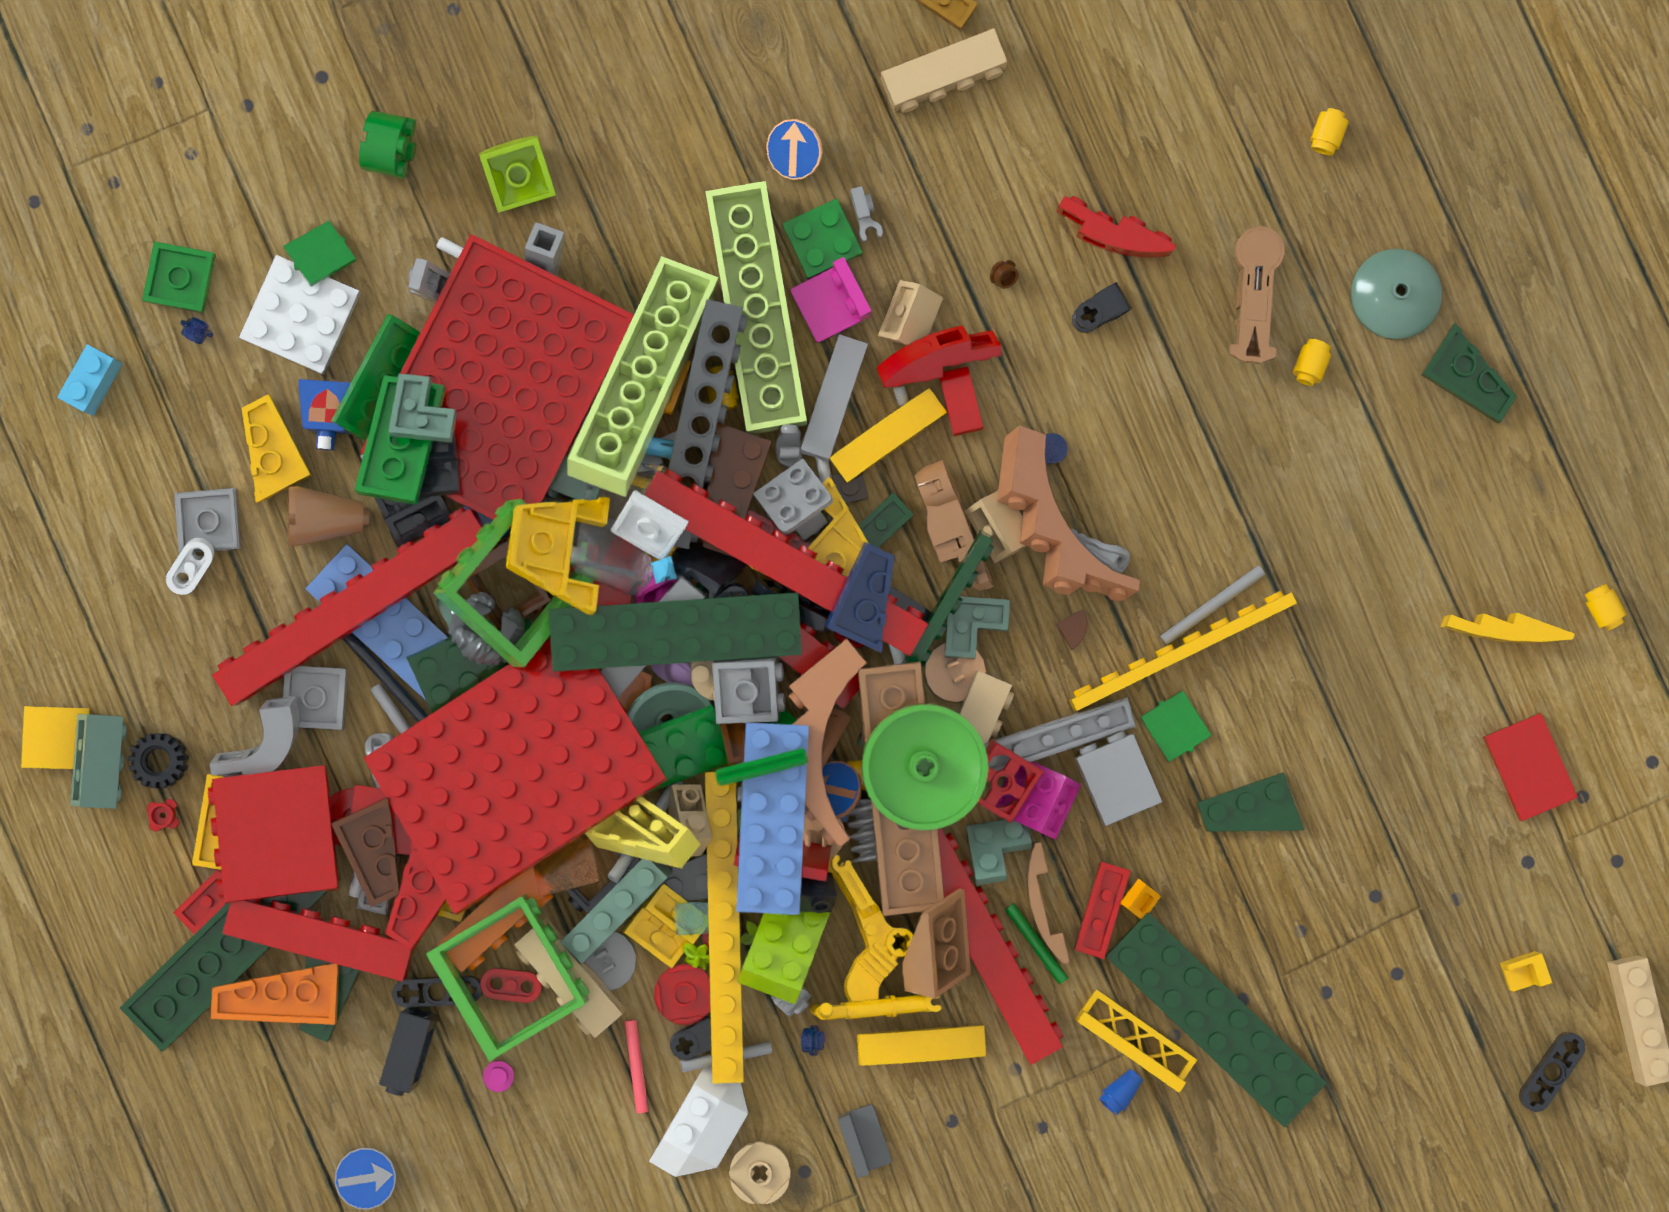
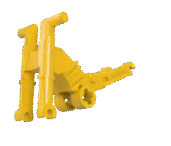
M835 855L829 859L828 872H832L834 880L852 908L866 948L854 959L844 981V992L849 1002L832 1006L829 1003H823L822 1005L814 1003L810 1007L811 1014L820 1020L885 1015L887 1017H891V1015L896 1017L897 1014L940 1011V1005L933 1006L931 1004L933 998L922 995L904 997L892 995L890 998L885 996L884 999H879L878 990L880 984L898 965L896 962L897 958L906 955L913 934L905 928H893L887 924L878 905L874 903L852 867L850 860L838 865L840 856ZM894 937H901L903 939V942L900 943L901 949H894L892 947V944L895 942Z

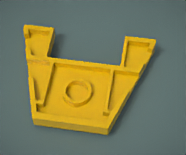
M828 477L822 484L832 496L833 502L824 511L833 520L808 548L817 553L816 560L825 565L828 560L844 568L842 575L848 577L863 543H868L842 499L834 482ZM749 566L751 569H753V570H755V571H757V572H760V571L756 570L755 568Z
M600 497L597 500L585 501V499H578L564 503L545 502L517 505L513 512L506 568L582 612L593 615L596 612L599 585L568 578L575 521L603 528L607 524L610 498Z

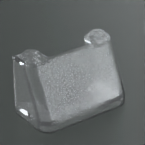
M641 462L626 497L586 482L583 497L585 501L597 500L600 497L610 498L607 524L603 528L579 523L576 546L572 545L570 564H573V571L627 595L640 597L652 578L653 566L650 565L652 557H649L647 552L612 533L610 530L633 491L636 490L644 495L657 471L659 470L664 473L667 467Z

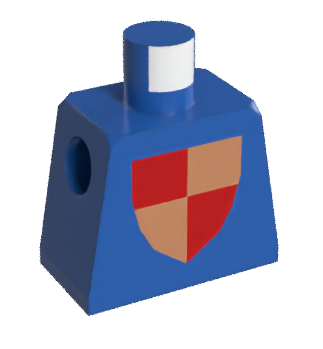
M299 379L302 426L306 431L317 432L316 449L334 451L336 434H350V432L334 424L331 420L351 383Z

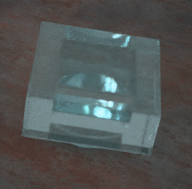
M708 902L675 903L677 935L709 933Z

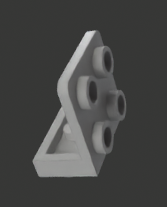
M801 459L753 493L764 512L773 520L784 535L790 534L833 502L830 493L804 459Z

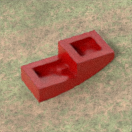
M968 366L943 372V377H940L939 381L953 436L983 430Z

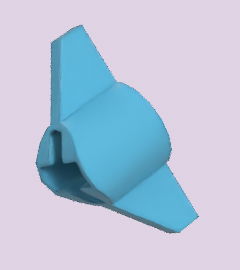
M671 556L650 563L656 584L665 581V578L668 581L677 579Z

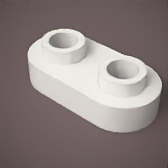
M194 538L186 543L166 575V583L171 591L176 594L185 595L195 589L214 558V548L209 541L203 538ZM194 549H201L204 552V556L196 555ZM179 573H186L189 579L182 580L179 577Z

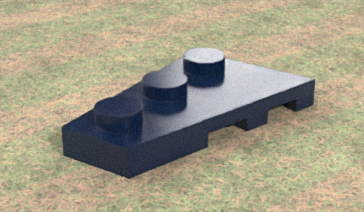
M867 542L863 543L827 619L826 628L882 653V636L884 625H886V606L891 587L894 555Z

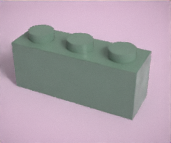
M77 714L70 806L116 809L117 802L121 798V785L118 784L119 772L122 771L124 765L121 742L124 741L126 736V725L123 723L122 716Z

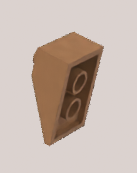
M959 888L922 913L902 963L905 991L936 999L971 974L964 889Z

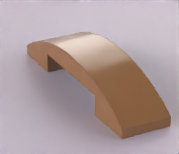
M1033 842L1026 871V888L1030 911L1036 928L1047 947L1063 964H1067L1070 961L1063 933L1061 931L1050 933L1036 876L1047 873L1048 869L1041 842Z

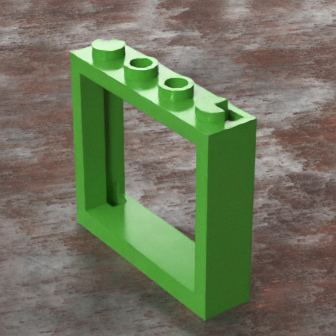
M522 499L507 500L502 507L497 508L495 512L497 517L491 524H485L476 534L477 541L471 548H465L456 559L458 561L457 565L452 571L448 570L440 577L439 586L433 592L439 600L513 667H525L550 636L549 609L572 608L573 606L554 596L514 646L456 592L510 528L514 508L517 505L526 504ZM572 547L570 565L576 571L569 579L592 584L600 573Z
M527 894L426 953L489 1061L589 1001L587 995L590 991L581 977L578 979L575 977L571 970L574 964L565 950L563 952L559 950L555 943L558 937L550 924L545 925L539 916L542 910L534 897L529 899ZM521 908L574 996V999L509 1038L499 1042L446 952Z

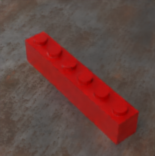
M260 899L230 903L222 934L398 981H404L408 977L414 951L409 950L392 937L380 934V928L367 924H362L361 928L350 926V920L337 916H332L331 920L320 918L321 912L302 908V912L290 910L291 904L273 900L272 904L260 902Z

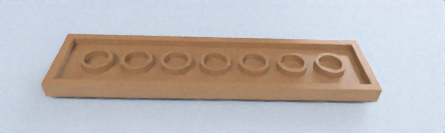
M920 662L858 669L866 746L873 730L888 715L906 706L925 704ZM871 800L883 916L923 912L944 899L937 829L916 830L901 826L881 813Z

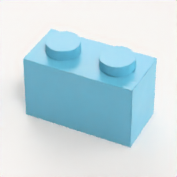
M87 344L57 398L94 416L123 363Z

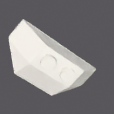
M712 1066L703 1068L649 1162L675 1177L717 1168L748 1115L741 1083H712Z

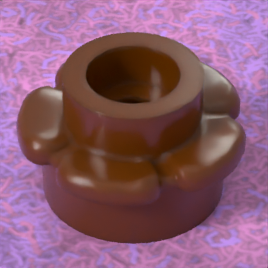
M1011 260L997 262L992 267L990 281L1003 289L1013 286L1019 277V272L1015 268L1016 264Z

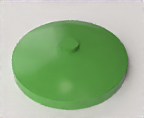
M935 704L910 705L888 715L871 733L864 748L862 758L864 785L874 805L891 821L916 830L943 828L963 818L980 799L988 775L986 749L976 729L957 712Z

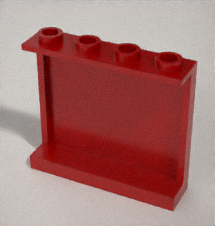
M325 765L212 779L213 787H208V799L210 806L215 805L216 817L211 818V830L213 836H218L219 848L214 849L216 867H221L222 879H217L219 898L224 897V902L230 904L231 902L340 890L334 829L331 824L333 818L328 771Z

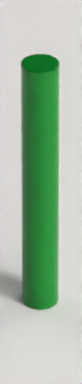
M1012 903L1004 909L1056 982L1061 984L1068 979L1067 974L1016 904Z

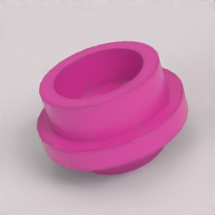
M494 1061L485 1068L483 1081L490 1090L502 1092L512 1085L514 1071L508 1063Z

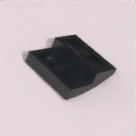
M455 429L452 443L433 441L419 498L461 494Z
M443 496L419 498L417 505L374 497L398 546L423 535L424 531L436 524L441 526L450 521L448 516L451 515V512Z
M691 542L689 549L682 548L671 556L677 579L681 576L689 582L695 579L714 594L738 577L747 565L733 556L730 557L703 548V543Z

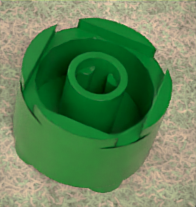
M371 111L363 128V131L367 132L365 142L360 141V168L368 172L404 179L408 168L407 161H413L416 154V143H412V137L416 130V119Z

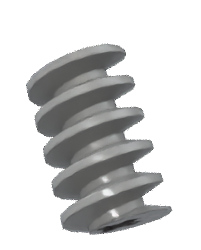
M871 798L859 799L855 808L847 814L856 817V820L848 823V827L857 829L856 833L849 836L850 840L859 842L858 845L851 848V852L860 854V857L852 860V863L877 860Z

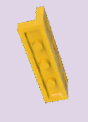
M1096 988L1075 1018L1078 1023L1179 1093L1186 1084L1184 1081L1185 1077L1197 1061L1192 1055ZM1098 998L1108 1005L1109 1018L1097 1020L1088 1013ZM1113 1009L1122 1015L1114 1017ZM1123 1019L1132 1021L1135 1035L1121 1037L1117 1034L1115 1021ZM1111 1022L1112 1030L1103 1023ZM1138 1026L1148 1033L1139 1034ZM1153 1036L1158 1039L1160 1053L1147 1055L1142 1051L1140 1038ZM1136 1039L1137 1047L1131 1044L1129 1040ZM1163 1044L1172 1049V1051L1165 1052ZM1179 1054L1188 1061L1179 1074L1176 1075L1167 1068L1165 1056ZM1161 1057L1163 1065L1153 1058Z

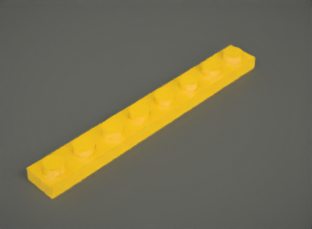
M1278 591L1264 598L1267 604L1257 609L1252 604L1237 612L1239 618L1229 622L1227 617L1211 624L1212 631L1201 635L1200 631H1196L1182 638L1185 644L1175 649L1170 644L1155 652L1157 658L1146 662L1143 657L1129 664L1130 671L1120 676L1117 671H1114L1100 678L1103 684L1093 689L1088 684L1073 692L1075 698L1069 700L1073 710L1078 711L1297 604L1292 592L1283 595L1282 591Z

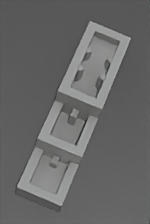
M839 334L800 453L829 462L868 343Z

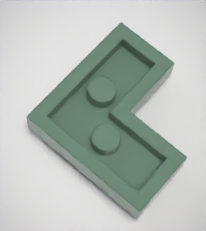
M399 374L388 430L390 436L452 443L457 413L455 409L427 406L432 383L430 377Z
M959 596L963 599L960 607L954 615L949 613L947 616L945 658L975 660L977 630L1007 632L1010 600Z
M1006 820L966 826L976 885L1007 881L1003 853L1032 849L1029 827L1013 820L1010 823Z

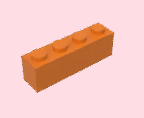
M534 865L497 889L441 940L437 946L527 894L529 899L534 897L540 908H542L554 897L550 892L555 887L547 880L544 873ZM519 908L446 953L460 972L465 971L467 968L474 971L486 960L482 954L490 947L494 951L498 949L508 939L505 933L513 926L518 930L528 919L523 910Z

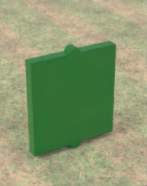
M330 221L323 223L283 246L294 262V269L301 272L310 287L356 262L355 256L345 244V237H340Z
M1183 690L1165 702L1159 701L1157 707L1140 717L1168 762H1171L1186 751L1192 752L1194 746L1212 736Z

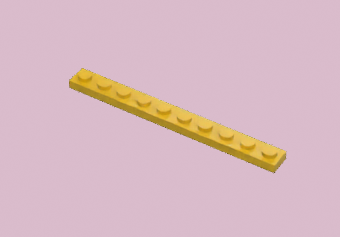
M705 772L706 811L712 839L707 845L712 1083H743L742 984L737 982L741 973L740 912H736L739 867L734 865L738 845L737 785L735 782L720 786L717 783L715 772Z

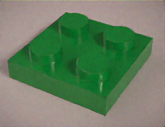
M837 198L782 223L808 280L833 268V262L842 257L848 262L863 254Z
M154 241L142 301L204 313L216 254L214 252Z

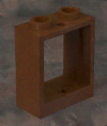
M510 534L496 543L467 578L466 581L475 594L485 592L492 596L478 573L507 557ZM535 585L539 592L513 607L521 613L522 617L531 612L538 614L549 604L548 602L551 601L552 594ZM496 603L494 609L488 615L499 631L502 628L501 618L504 612L501 611Z

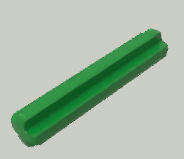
M800 748L720 768L715 771L718 785L723 786L806 765L808 758L805 749Z

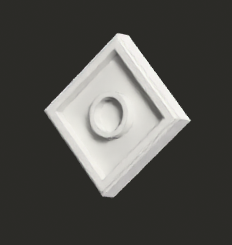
M634 490L610 531L655 558L662 560L668 556L687 526L688 521Z

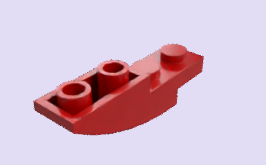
M1064 196L1056 211L1082 226L1077 238L1110 252L1135 257L1155 258L1170 256L1176 247L1175 244L1171 243L1172 238L1161 231L1154 233L1145 228L1146 224L1139 218L1134 216L1127 218L1123 215L1117 226L1113 223L1114 219L1101 211H1098L1097 214L1086 208L1087 204L1083 200L1075 196L1071 198Z
M963 325L948 328L925 336L901 348L877 366V374L884 388L900 387L904 384L919 381L928 382L932 379L943 377L944 366H958L965 362L985 361L992 357L1001 356V344L993 330L968 335Z

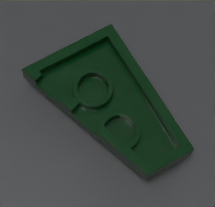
M1284 772L1196 802L1207 832L1304 830Z

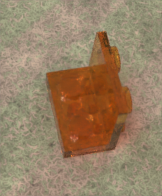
M585 833L534 865L538 891L541 896L596 884L600 881L593 843Z

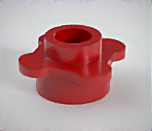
M167 799L164 803L150 802L147 805L146 810L150 821L149 827L152 831L158 832L161 828L166 827L175 829L179 826L180 820L176 817L175 809L177 808V803L175 800ZM162 812L166 814L165 818H161Z

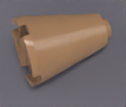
M288 486V546L295 547L362 533L363 526H369V508H363V502L299 486Z

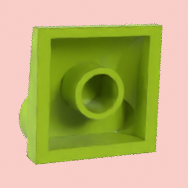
M538 135L506 142L479 153L498 213L556 195Z

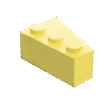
M643 797L638 798L585 833L598 848L677 868H682L701 845L687 827Z

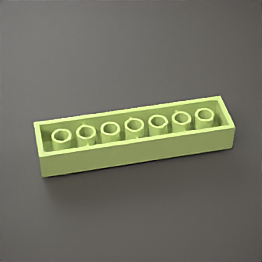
M766 181L705 191L724 303L743 307L742 314L748 315L744 333L738 332L735 343L741 345L735 367L746 431L749 434H758L780 430L785 424H793L797 427L807 425V418Z
M661 256L568 457V476L626 497L698 338L706 299L714 301L716 298L718 277Z

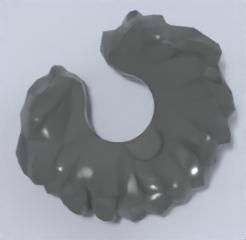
M485 592L472 594L469 599L465 600L481 616L488 614L496 605L495 597L489 596ZM510 607L503 613L500 633L515 646L526 632V623L521 613L514 607ZM451 611L453 617L449 625V634L452 635V643H456L463 657H468L470 661H475L478 665L484 663L490 666L493 663L499 665L501 661L503 663L507 662Z

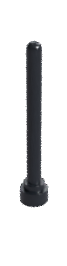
M354 633L342 639L417 722L428 717L427 713Z

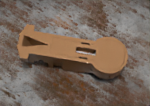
M1257 226L1246 230L1234 245V262L1239 269L1236 309H1240V313L1235 320V326H1237L1236 342L1229 346L1230 356L1243 363L1261 364L1276 358L1277 348L1269 347L1274 271L1283 261L1285 254L1284 242L1280 235L1271 228Z
M941 459L924 466L915 474V480L927 508V531L940 563L956 558L961 562L976 537L965 513L952 474L945 460ZM981 560L975 569L978 572V576L972 585L978 591L995 587L986 562Z

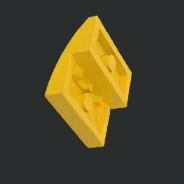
M24 706L21 768L73 769L77 714H89L90 708Z
M662 883L639 908L622 932L665 965L673 968L684 953V944L690 943L693 945L709 922L707 916Z

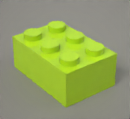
M800 912L799 915L764 913L737 982L795 1004L830 912Z

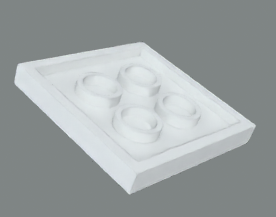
M276 255L239 338L325 375L361 292L329 277L310 287L301 272L294 269V262Z

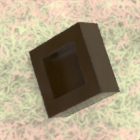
M863 473L849 483L846 482L841 474L832 475L833 482L846 504L868 499Z

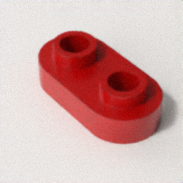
M492 968L483 974L480 981L483 994L495 1000L530 1003L540 996L543 985L537 979L536 973L524 970ZM495 977L502 980V987L499 989L492 986V979ZM524 981L532 983L533 989L531 992L523 990L522 984Z

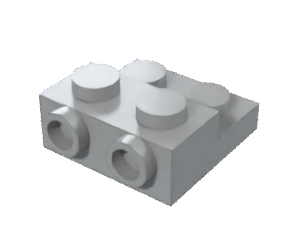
M777 656L713 661L716 724L774 722L779 720L780 712H785L786 699L785 693H779L778 682H783L784 669L783 663H777Z

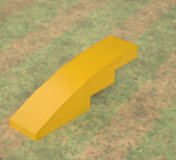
M929 388L832 455L830 460L846 482L849 483L869 467L874 466L891 452L903 446L940 419L947 411Z
M1520 613L1509 614L1507 622L1487 614H1479L1476 616L1474 623L1454 615H1446L1440 626L1441 628L1471 637L1501 642L1542 643L1572 640L1575 635L1572 632Z
M980 1024L926 1029L912 1028L857 1034L860 1066L986 1056L985 1027Z

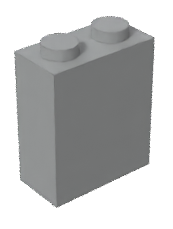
M1124 731L1107 737L1109 743L1097 748L1096 743L1079 749L1080 755L1074 758L1104 826L1162 802L1134 735H1125Z

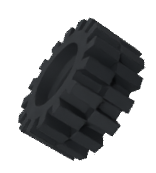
M156 733L145 735L146 737L137 740L138 744L132 746L130 751H133L132 756H128V761H131L132 765L129 766L130 772H134V779L140 781L141 785L149 786L150 788H167L177 784L176 781L184 777L183 772L188 769L186 760H189V755H185L187 749L185 745L180 744L181 741L178 738H174L169 734ZM155 749L166 751L170 758L168 768L161 773L152 771L148 766V756Z

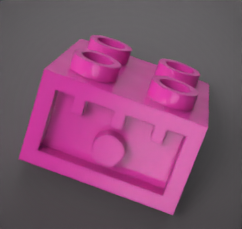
M844 257L834 261L833 268L791 289V294L817 343L871 317L872 311Z
M1032 761V764L1044 772L1015 816L1014 821L1056 840L1081 784ZM1021 765L1014 777L1015 783L1024 787L1025 771ZM1007 778L1005 779L1002 787L1007 785ZM1009 793L1002 795L996 806L1009 804L1016 797Z

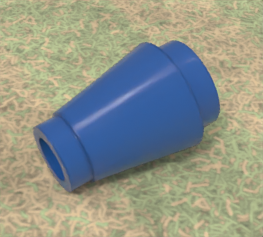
M1129 1069L1102 1090L1103 1094L1099 1098L1100 1102L1115 1115H1118L1121 1111L1125 1112L1143 1079L1132 1069Z

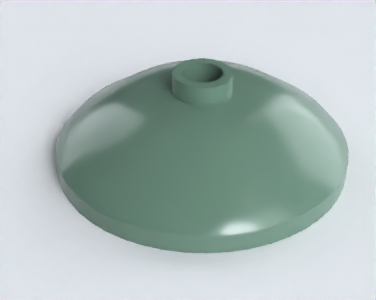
M1388 249L1368 258L1357 270L1351 285V304L1356 317L1370 332L1386 339H1406L1419 334L1436 318L1442 302L1441 282L1433 266L1417 253L1404 249ZM1396 287H1404L1405 295H1398Z
M668 682L656 685L643 692L633 702L627 714L638 732L711 706V703L691 685ZM670 714L668 719L661 720L663 715Z

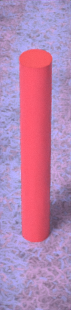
M637 1019L627 1020L624 1022L636 1113L649 1112Z

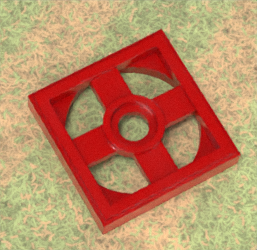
M992 739L986 747L988 764L993 757L1000 755L1008 756L1009 760L1003 770L996 771L988 766L987 780L990 782L991 789L984 799L980 798L977 803L1012 823L1044 771ZM1021 765L1025 771L1024 787L1015 783L1014 777ZM1001 776H1005L1008 780L1007 785L1004 787H998L997 780ZM1009 793L1016 797L1009 804L996 806L1002 795Z

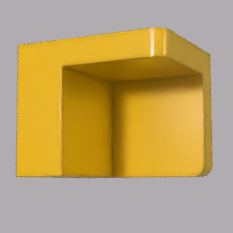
M1533 951L1500 963L1508 988L1512 992L1532 985L1542 987L1552 983L1542 953Z

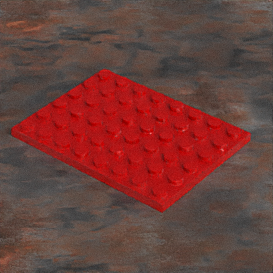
M470 234L400 374L430 377L432 383L444 385L446 388L442 408L455 409L457 413L454 429L461 494L445 496L494 520L497 517L495 514L497 508L502 507L507 500L522 499L526 504L543 503L602 386L634 314L473 234ZM367 440L360 451L361 454H364Z
M548 638L525 667H513L508 664L364 757L369 769L386 798L389 797L390 805L450 908L456 915L462 913L668 780L599 668L553 672L551 638Z

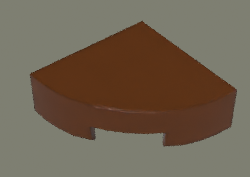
M1084 609L1056 624L1071 650L1075 649L1082 642L1087 631V616Z

